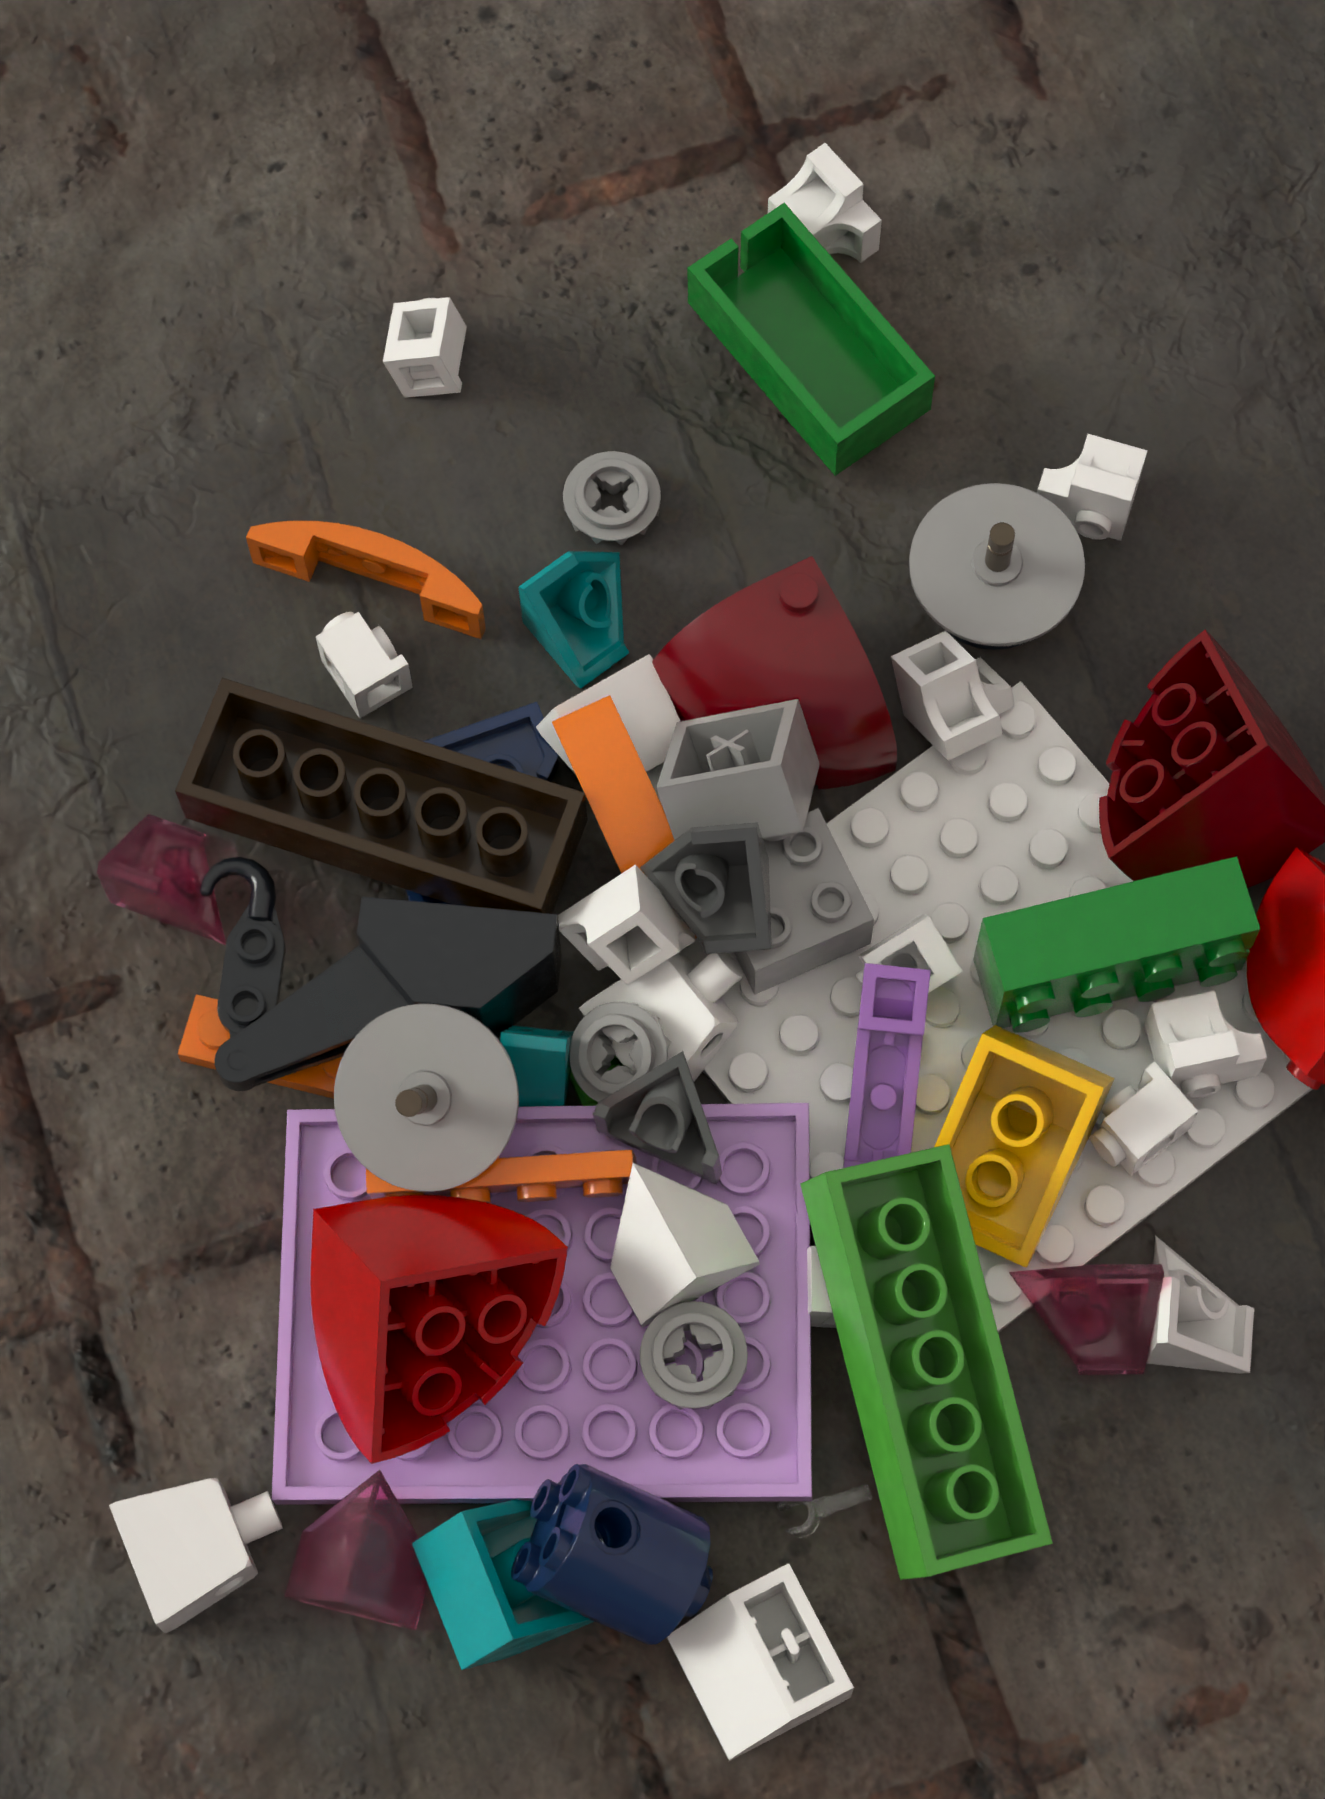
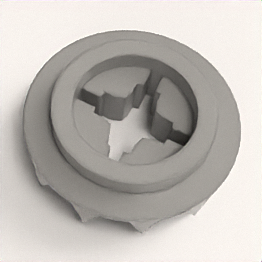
M607 451L591 455L578 463L566 479L563 489L564 511H566L567 516L572 522L575 532L580 530L590 536L596 544L605 540L616 541L622 546L630 537L639 533L645 535L648 526L655 516H659L661 490L658 479L653 470L644 461L631 454ZM598 486L603 491L607 490L612 495L627 490L623 495V506L626 513L622 510L618 511L613 506H608L604 510L599 509L602 502Z
M628 1002L606 1003L586 1014L577 1025L570 1044V1065L575 1080L581 1089L593 1100L599 1102L667 1061L668 1047L672 1042L664 1035L659 1025L660 1018L650 1014L645 1009L639 1007L638 1004ZM609 1038H613L618 1043H627L632 1039H637L633 1043L635 1047L629 1053L631 1060L634 1062L633 1067L636 1070H632L628 1066H617L612 1070H607L611 1066L610 1062L616 1055L611 1047L612 1042Z
M692 1301L679 1303L667 1308L650 1323L641 1341L640 1365L648 1385L656 1396L661 1397L680 1410L684 1408L709 1409L715 1403L728 1396H732L747 1371V1344L740 1326L726 1311L709 1303ZM691 1330L692 1338L697 1340L700 1349L712 1348L715 1351L723 1348L721 1351L713 1352L714 1356L704 1360L705 1371L702 1372L704 1380L697 1382L696 1375L691 1373L688 1365L682 1364L677 1366L676 1363L665 1366V1364L675 1362V1358L685 1354L684 1343L687 1341L684 1332Z

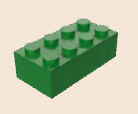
M785 202L741 231L740 268L744 273L738 276L739 247L732 238L687 268L688 304L834 476L931 410L935 375Z
M1232 857L985 917L982 919L973 960L992 1025H997L1001 1028L1011 1026L1013 1032L1022 1033L1047 1025L1050 1022V1017L1074 1011L1076 1017H1089L1109 1010L1113 1006V1001L1137 996L1139 1002H1150L1169 996L1175 992V986L1199 981L1200 986L1211 987L1226 983L1237 977V971L1242 970L1250 953L1249 948H1252L1258 936L1260 926L1238 858Z

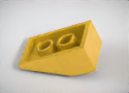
M997 1025L982 1033L934 1147L950 1145L975 1245L1027 1268L1085 1148L1115 1078Z

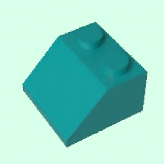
M515 1499L461 1511L412 1543L461 1670L510 1658L595 1622L528 1592L525 1585L511 1578L515 1557L520 1548L530 1540L537 1519L530 1515L532 1501Z

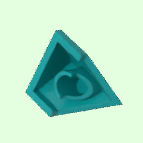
M568 551L518 587L523 624L577 687H584L629 654L624 644L620 552Z
M512 1025V1027H509V1030L501 1032L500 1042L511 1059L518 1081L519 1107L565 1106L571 1074L570 1044L574 1031Z

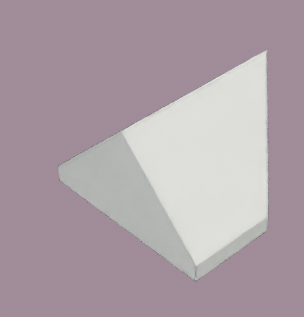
M633 1163L610 1269L643 1328L649 1325L656 1316L667 1308L679 1303L691 1302L760 1265L727 1204Z
M1155 1235L1146 1363L1237 1374L1250 1373L1254 1308L1247 1305L1239 1306Z

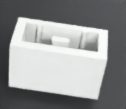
M789 1563L726 1595L667 1637L729 1761L851 1698L854 1687Z

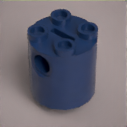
M574 1464L559 1483L547 1479L539 1487L530 1509L531 1517L537 1519L530 1540L517 1553L511 1570V1578L525 1585L528 1592L647 1645L660 1643L673 1632L684 1616H694L703 1606L713 1579V1570L707 1565L711 1545L710 1526L703 1517L587 1464Z

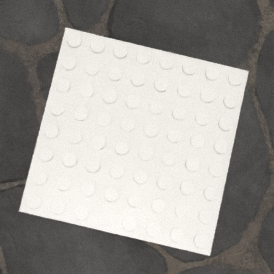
M1021 681L1011 688L1015 707L999 714L1003 735L949 761L934 746H931L826 823L874 918L871 944L755 995L743 972V977L720 997L736 1016L738 1025L705 1067L703 1073L728 1104L809 1103L810 1179L822 1173L843 1168L862 985L856 973L864 969V964L858 955L924 914L931 918L963 970L959 975L928 993L911 1153L934 1148L982 1033L993 1027L973 960L982 919L1133 882L1109 859L1102 840L1099 824V798L1107 796L1109 782ZM698 938L695 939V942L678 952V954H684L688 957L695 967L709 955L705 953V946ZM726 952L734 959V961L742 970L734 952ZM902 953L893 958L891 966L914 968V961L909 954ZM1247 960L1242 970L1237 971V977L1220 985L1202 987L1199 981L1175 986V992L1155 1001L1139 1002L1137 996L1113 1001V1006L1109 1010L1094 1016L1076 1017L1074 1011L1051 1016L1050 1022L1047 1025L1028 1032L1015 1033L1011 1026L1003 1028L1115 1078L1103 1107L1127 1086L1131 1085L1138 1092L1139 1089L1137 1087L1144 1070L1154 1062L1144 1025L1152 1003L1215 991L1221 1013L1232 1027L1245 1033H1261L1267 1059L1257 1077L1221 1084L1222 1089L1217 1093L1198 1099H1188L1198 1110L1191 1128L1132 1176L1128 1174L1120 1163L1115 1167L1108 1164L1096 1151L1089 1137L1027 1268L976 1245L998 1333L1312 1090V1088L1303 1084L1287 1070L1286 1065L1291 1059L1272 1041L1258 1021L1248 991ZM1102 1111L1091 1134L1100 1128L1103 1119L1106 1117Z

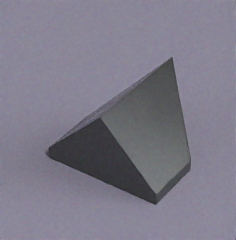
M758 822L692 827L640 867L705 946L706 954L771 949L769 858Z
M683 1051L598 1102L593 1112V1117L599 1133L717 1185L722 1175L719 1154Z

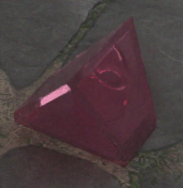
M148 814L99 861L97 875L110 903L226 945L214 890L209 897H204L200 894L203 878L209 871L204 849L206 834Z
M1096 1264L1009 1272L1073 1360L1079 1375L1144 1374L1164 1278L1162 1264Z
M378 1470L303 1530L285 1592V1598L416 1631L428 1587L412 1543L419 1538L381 1470Z

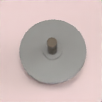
M989 483L974 485L954 492L942 499L926 514L912 540L909 572L912 587L921 606L952 637L976 648L1001 650L1016 647L1041 637L1062 622L1072 610L1079 597L1085 574V558L1082 543L1075 527L1054 503L1042 495L1020 486Z
M422 1003L388 1011L367 1024L355 1036L346 1049L338 1067L334 1086V1106L341 1134L348 1148L365 1168L383 1181L394 1186L414 1191L431 1192L462 1185L483 1173L496 1161L509 1142L515 1127L519 1108V1090L511 1059L502 1043L488 1027L478 1019L459 1009L439 1004Z

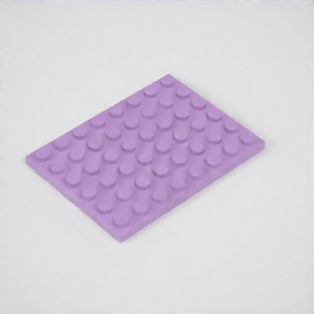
M809 1103L701 1104L719 1154L722 1175L717 1185L599 1133L593 1117L596 1106L519 1107L513 1133L498 1158L633 1150L638 1165L728 1205L758 1258L760 1265L693 1301L715 1305L726 1311L738 1323L747 1344V1371L737 1385L733 1395L715 1403L709 1409L684 1408L680 1410L673 1404L656 1396L648 1385L640 1365V1346L643 1335L649 1325L642 1328L610 1269L628 1184H623V1195L602 1198L583 1197V1187L556 1189L557 1199L540 1202L517 1201V1191L490 1193V1204L513 1210L537 1221L555 1234L568 1247L561 1287L546 1326L536 1325L531 1337L518 1355L524 1363L508 1383L486 1405L478 1399L464 1412L446 1423L450 1432L414 1451L373 1464L367 1460L350 1438L339 1418L329 1393L315 1338L310 1287L313 1209L373 1199L367 1194L366 1168L348 1148L339 1129L335 1109L287 1110L272 1501L276 1505L502 1503L515 1499L533 1502L535 1494L545 1480L549 1479L559 1483L574 1464L590 1465L668 1502L812 1501L811 1316L808 1314L807 1248L810 1247V1221L800 1183L810 1179ZM691 1330L684 1332L687 1341L684 1343L685 1354L675 1358V1362L667 1363L665 1366L676 1363L677 1366L682 1364L688 1365L691 1373L696 1375L697 1382L704 1380L702 1372L705 1371L704 1360L714 1356L713 1352L721 1351L723 1348L715 1351L712 1348L700 1349L697 1340L692 1338Z

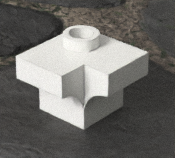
M826 143L808 154L798 174L786 186L768 198V213L785 202L829 254H846L854 257L861 263L879 250L882 220L864 202V184Z
M1088 434L1083 451L1074 463L1060 469L1044 468L1037 493L1059 507L1079 534L1091 539H1106L1109 537L1121 541L1148 450Z
M947 631L941 632L891 656L903 715L948 761L1003 735L999 714L1015 707L1011 686L981 657L974 659Z
M636 864L558 915L559 931L598 971L609 966L627 985L695 942V934Z
M1215 991L1152 1003L1144 1025L1154 1062L1157 1063L1187 1099L1206 1097L1222 1089L1221 1084L1257 1077L1267 1059L1261 1033H1245L1232 1027L1221 1013Z

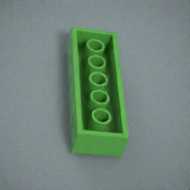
M950 1145L828 1171L800 1183L900 1580L929 1577L1053 1544Z

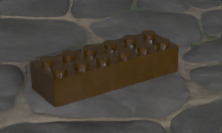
M223 677L175 790L185 818L452 905L553 914L588 820L584 792Z

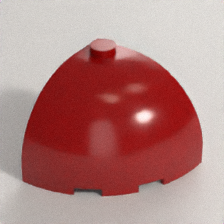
M1296 847L1271 882L1257 911L1256 917L1260 931L1252 948H1249L1247 983L1251 1004L1262 1028L1272 1041L1291 1059L1286 1065L1287 1070L1303 1084L1318 1090L1322 1084H1325V863Z
M390 1196L313 1209L310 1287L312 1317L318 1354L326 1384L339 1418L354 1444L371 1464L396 1458L450 1432L446 1423L460 1415L478 1399L486 1405L521 1367L524 1362L518 1355L531 1337L536 1325L546 1326L557 1300L565 1271L568 1247L550 1230L537 1221L513 1210L478 1200L451 1196Z

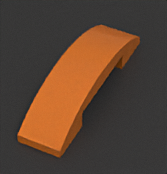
M323 521L272 522L251 526L247 533L246 540L254 564L310 582L320 561L419 594L424 621L478 639H482L486 626L483 605L474 593L455 574L438 561L399 540L360 527Z
M611 696L604 697L552 721L621 874L635 864L640 869L642 865L675 840L663 807Z

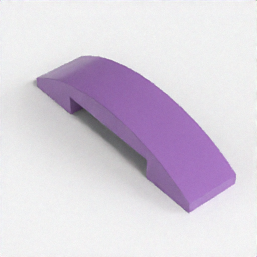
M870 963L864 964L843 1168L911 1153L931 970Z

